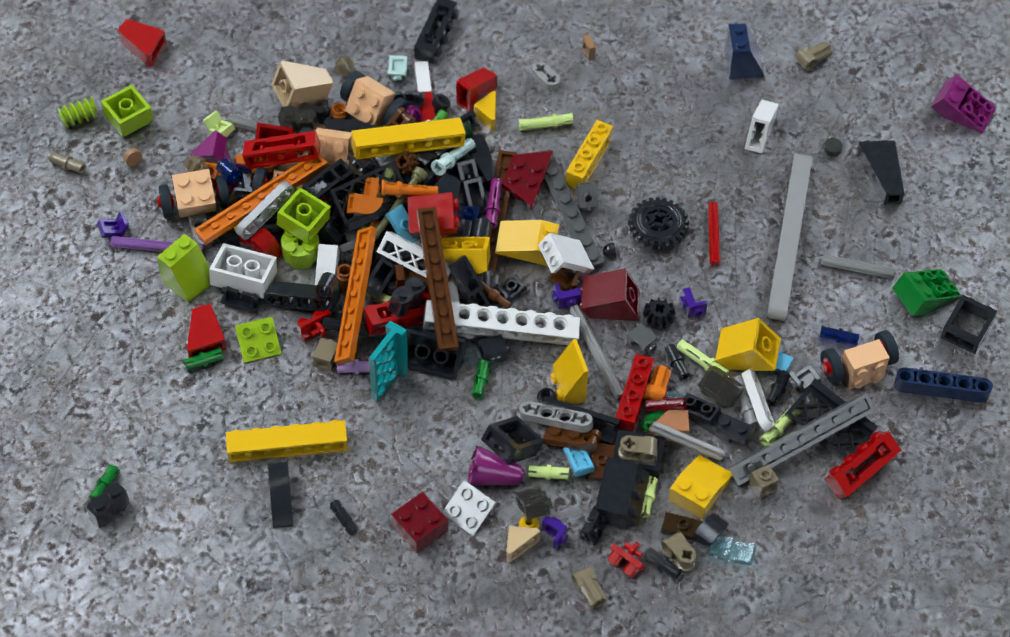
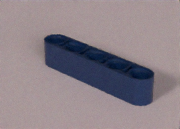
M906 367L900 368L897 371L894 381V387L899 392L978 403L986 402L993 388L992 382L987 378Z

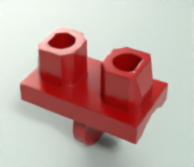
M328 309L325 311H314L312 318L307 320V318L303 317L297 321L304 342L317 335L321 338L326 337L325 331L328 329L323 328L322 322L324 317L331 318V312Z
M626 542L623 547L628 552L613 543L610 547L612 552L607 559L609 563L618 567L623 559L627 561L628 564L623 569V572L630 578H633L639 571L643 572L645 570L644 564L633 557L634 555L638 558L643 556V553L639 551L640 544L638 542H635L633 545Z

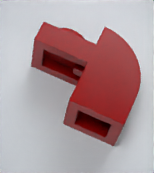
M263 227L258 229L249 239H243L238 236L240 242L251 247L256 252L275 256L277 259L282 255L278 241Z

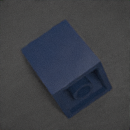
M728 24L724 54L729 79L764 77L760 48L747 24Z

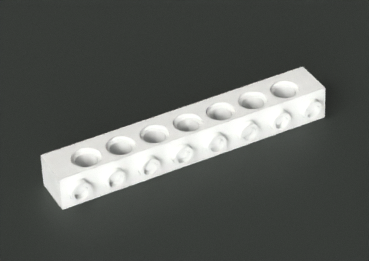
M427 300L423 329L435 330L431 302ZM455 301L451 302L456 333L488 337L502 335L506 339L569 345L573 339H577V342L579 339L580 317L569 314L564 316L556 315L552 312L544 314L533 310L518 311L515 308L500 309L496 306L483 307L478 304L465 305ZM464 315L468 319H462L459 316ZM480 317H483V318H485L487 321H485V322L480 321L479 318H480ZM498 320H504L506 323H499ZM517 322H522V323H524L525 325H524V326H520V325L517 324ZM536 324H541L544 328H539ZM555 326H560L563 330H558Z

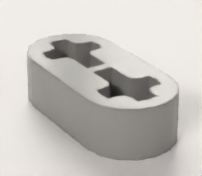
M537 62L533 65V77L545 89L554 91L559 88V76L546 63Z

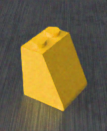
M760 318L721 328L715 360L728 370L746 371L752 368L754 371H775L781 338Z

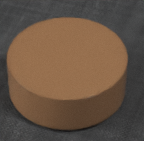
M131 148L125 152L123 160L128 166L133 167L141 162L143 156L137 148Z

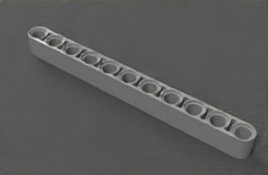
M794 153L767 312L768 319L786 321L813 156Z

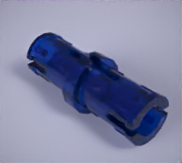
M822 325L819 337L835 340L836 343L844 342L857 346L860 334L843 331V328L834 329Z

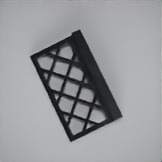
M395 161L329 190L342 220L344 232L353 231L385 216L398 199L396 196L387 195L385 202L382 203L380 208L371 214H353L349 219L344 214L345 208L348 206L349 194L355 193L352 191V188L356 182L363 185L360 193L364 195L365 182L361 180L370 178L371 175L379 177L380 185L382 179L394 183L401 181L405 184ZM392 167L394 172L392 179L384 176L386 169ZM339 190L347 192L344 202L338 200L335 192ZM408 198L402 204L403 207L408 205Z
M815 378L806 391L785 413V416L799 427H802L822 416L821 408L833 410L846 403V401ZM808 394L816 399V404L806 405L805 398ZM817 408L818 417H808L807 409ZM795 409H803L804 417L797 418L792 412ZM863 417L848 425V428L837 431L835 433L836 442H828L826 439L819 442L843 460L847 455L841 452L840 446L850 445V454H854L857 452L856 448L870 440V436L877 430L878 426L867 417ZM852 432L862 434L864 436L862 441H853ZM838 433H848L850 441L840 442Z

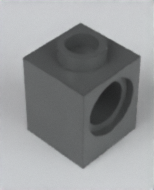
M640 323L627 334L626 345L639 355H651L657 348V336Z

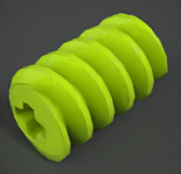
M90 96V102L84 98L83 104L80 101H76V107L73 103H69V109L62 105V111L58 107L57 111L62 124L68 128V122L75 126V120H78L82 124L83 117L87 122L90 115L96 119L97 108L93 97Z

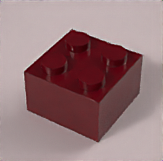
M421 492L391 513V526L417 554L448 531V519L424 492Z

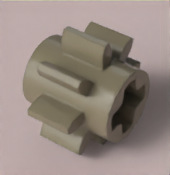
M343 55L335 60L336 66L333 68L337 75L342 74L346 77L355 71L354 65H356L353 57Z
M194 154L190 158L186 157L183 164L187 168L185 172L207 169L208 166L204 163L205 159Z

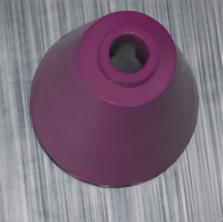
M475 446L471 457L473 459L471 466L469 465L467 482L472 486L518 485V482H522L524 470H521V465L517 463L508 465L496 453L481 446Z

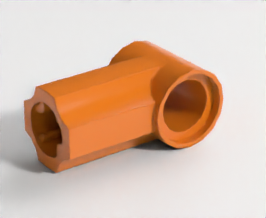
M655 366L651 381L646 387L644 400L666 397L667 384L671 376V370L666 366Z

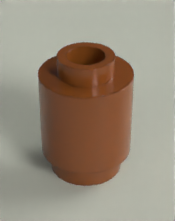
M348 264L340 265L335 272L339 289L342 291H347L351 270V266Z

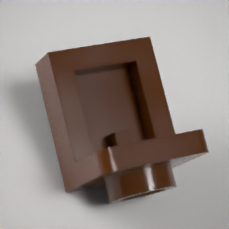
M561 268L555 274L551 273L547 281L553 285L558 283L562 291H567L571 288L575 289L580 281L578 277L581 272L571 273L567 269Z

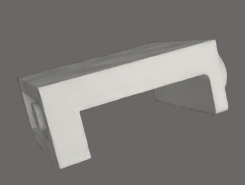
M549 233L538 244L551 273L555 274L561 268L573 270L574 273L576 271L581 272L578 279L583 281V277L588 276L594 270L580 240Z

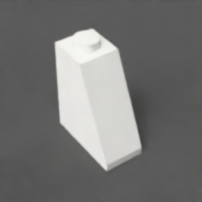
M761 99L751 120L745 149L763 153L779 104Z
M319 244L315 285L318 284L323 273L330 272L335 275L337 268L340 266L341 251L338 245Z

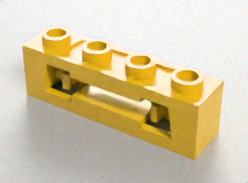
M596 120L566 171V183L569 187L576 189V183L588 182L612 141V125Z

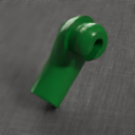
M659 411L646 414L641 422V429L644 432H649V427L652 426L654 421H657L664 415V412Z

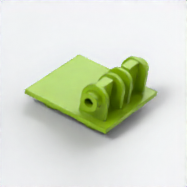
M273 317L235 325L236 336L244 363L282 354Z

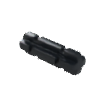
M338 499L332 501L330 508L342 526L346 528L349 535L356 533L358 526L352 521L346 509L342 507V503Z

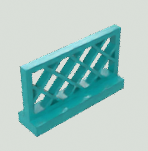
M389 321L386 325V337L369 357L371 397L375 402L379 400L398 374L405 377L408 373L407 330L392 321Z

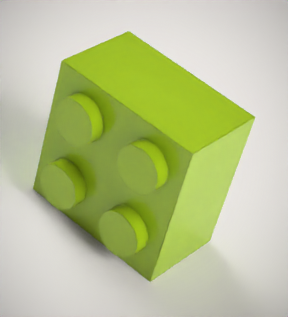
M133 85L101 101L104 116L122 138L153 121L150 105Z
M299 187L278 211L277 225L308 244L330 219L331 206Z

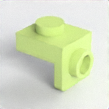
M214 111L203 120L209 135L217 130L225 137H228L235 130L232 123L222 120L218 111Z

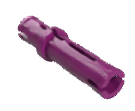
M499 178L491 179L488 206L485 208L486 219H490L493 229L497 226V216L500 214L499 202L502 180Z

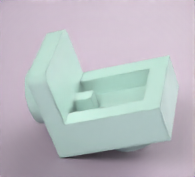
M389 55L388 78L394 81L406 79L407 56Z

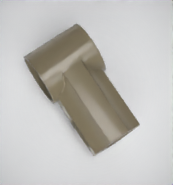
M821 42L810 49L806 47L800 49L796 53L795 59L806 71H809L819 61L831 56L832 50L828 42Z
M591 566L571 574L575 588L582 592L591 609H597L607 602V598L598 584L596 573Z

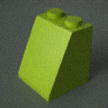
M183 234L157 256L162 283L188 304L210 286V267L199 245L186 234Z

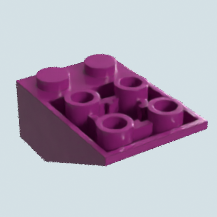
M958 74L944 82L931 105L945 119L980 133L984 132L996 110V107Z

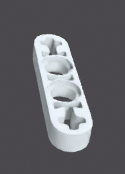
M750 368L742 373V377L758 423L767 432L774 428L775 424L758 376Z

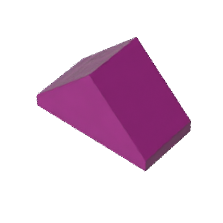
M215 130L189 155L191 157L192 154L205 159V162L223 163L227 138Z

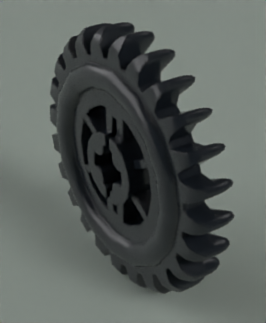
M656 197V200H653V198H649V201L642 200V204L637 203L636 208L631 209L628 220L629 232L633 231V238L638 235V243L644 239V247L648 242L651 243V249H653L655 244L658 245L659 250L662 244L668 249L669 242L675 247L676 240L681 243L682 237L685 238L689 230L688 215L684 213L685 209L679 208L680 204H673V200L668 202L667 198L660 200L659 197Z

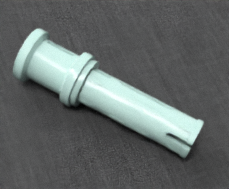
M467 138L464 146L456 147L451 152L442 154L439 160H434L431 163L433 172L439 176L445 174L448 168L455 166L458 159L475 148V142L471 138Z

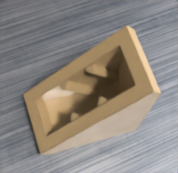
M509 526L506 561L511 563L539 542L540 530L538 528Z

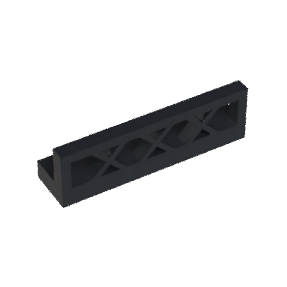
M544 397L543 404L590 414L593 419V428L591 430H599L602 434L599 443L614 445L620 419L550 397ZM544 413L542 416H543V417H549V416H551L552 414H551V413ZM565 416L560 420L568 421L570 417Z

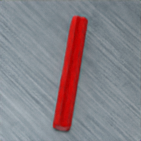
M709 202L710 264L717 266L720 264L719 208L717 202Z

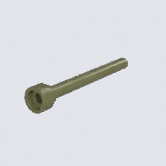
M415 167L412 172V179L408 184L417 185L421 181L424 182L428 176L427 172L420 167ZM408 196L398 198L388 212L403 204ZM386 215L376 227L375 241L389 224Z

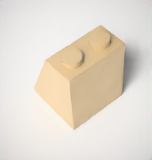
M280 61L271 85L285 112L301 110L304 103L322 106L333 85V79L324 68Z

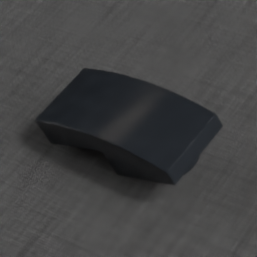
M514 274L500 286L496 284L492 288L501 292V296L509 302L527 289ZM485 294L487 300L492 306H496L498 308L503 307L497 301L494 302L490 298H488V294Z
M711 513L692 536L697 538L700 544L710 547L716 542L719 535L727 529L729 523Z

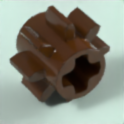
M405 151L404 155L398 154L395 161L399 171L406 175H409L410 171H413L419 164L416 159L417 155L411 154L409 151Z

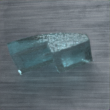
M719 536L716 542L711 545L709 554L725 561L752 566L756 546L750 543L735 542L734 538Z

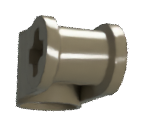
M626 435L620 441L618 455L626 461L654 462L657 460V439L651 436Z
M681 532L661 542L665 554L670 557L678 568L682 569V572L689 573L694 570L696 552Z

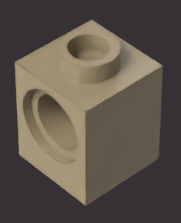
M320 338L312 356L313 367L332 372L335 366L337 342L332 339Z
M769 464L751 472L749 485L758 499H762L777 491L779 479Z

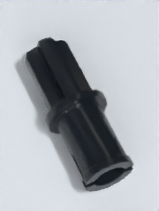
M668 344L665 347V352L670 360V366L674 368L679 380L687 379L690 373L684 364V358L680 356L674 344Z
M781 370L775 383L771 384V391L766 399L769 406L777 407L781 395L786 392L785 387L790 378L788 371Z
M648 548L645 551L644 558L657 566V570H662L672 577L673 580H676L681 575L682 569L670 562L667 556L663 557L652 548Z

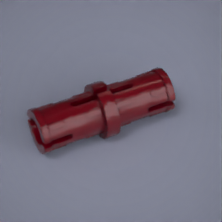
M685 397L647 399L645 401V408L647 412L663 411L666 413L668 410H686L687 402H684L686 401Z

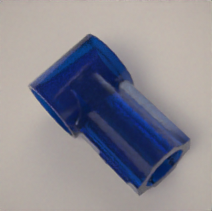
M228 158L220 160L216 165V170L229 183L240 180L242 174H250V177L252 176L251 169H247L246 164L233 163Z

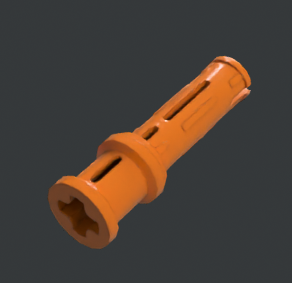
M382 180L381 197L391 195L400 198L402 196L438 194V186L403 184L401 181L394 183Z

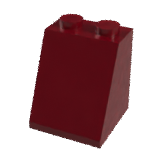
M626 268L584 276L583 285H581L582 300L580 301V307L588 318L637 321L639 320L640 289Z

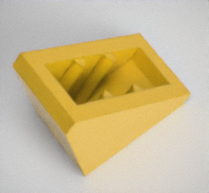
M492 91L474 104V112L476 113V118L491 131H495L496 91Z

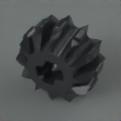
M659 297L657 301L651 298L650 302L644 306L643 318H645L646 324H651V328L657 326L660 330L662 326L668 328L669 324L674 322L676 311L673 309V303H668L667 298L663 301Z

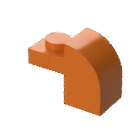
M371 177L366 179L364 195L357 193L349 194L347 213L366 215L380 208L383 198L377 197L380 192L379 178Z

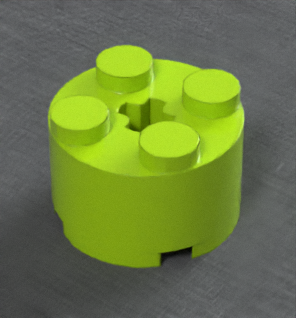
M285 230L281 238L284 261L295 269H307L315 261L317 262L318 234L307 244Z

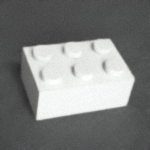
M223 243L209 269L210 285L220 288L230 286V288L238 289L239 293H242V291L252 294L257 293V296L264 299L271 282H273L277 274V257Z

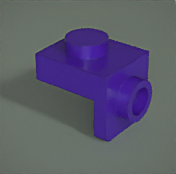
M119 212L116 219H99L97 226L102 238H111L112 236L123 237L129 227V221L126 219L124 212Z
M554 284V291L551 292L553 302L557 303L558 309L570 308L576 304L580 305V288L561 292L559 284Z
M690 287L682 289V296L679 297L681 308L685 309L687 317H700L706 314L707 302L695 303Z
M546 515L542 520L541 531L555 537L553 549L557 550L568 539L567 526L559 519Z

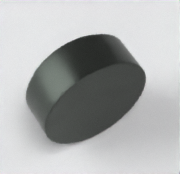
M829 138L825 141L824 151L826 154L837 156L842 152L843 144L839 139Z

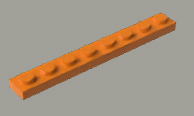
M321 155L317 160L299 162L194 229L195 234L207 245L237 226L281 182L287 181L296 188L327 168L328 162Z
M373 226L357 231L334 360L338 365L353 362L355 359L377 231Z

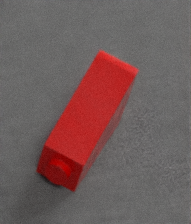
M127 18L118 28L120 42L142 62L151 67L166 43L165 31Z
M483 67L456 81V104L466 111H473L474 104L497 88L498 76L493 71Z
M211 303L192 309L187 342L188 358L197 356L200 352L206 353L221 348L222 351L227 350L224 335Z

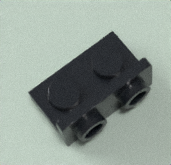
M242 174L224 210L253 192L250 174Z

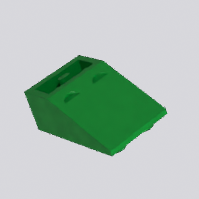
M942 269L905 272L892 287L912 316L926 315L960 299L962 296L958 288L950 281L946 272Z

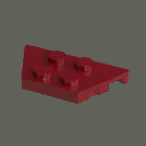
M553 151L513 155L502 182V188L512 193L516 199L523 200L527 207L533 210L552 159Z

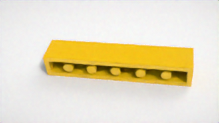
M450 118L353 130L351 132V146L357 160L404 154L405 151L413 153L464 146L466 133L461 118Z
M345 420L226 432L229 463L348 451Z

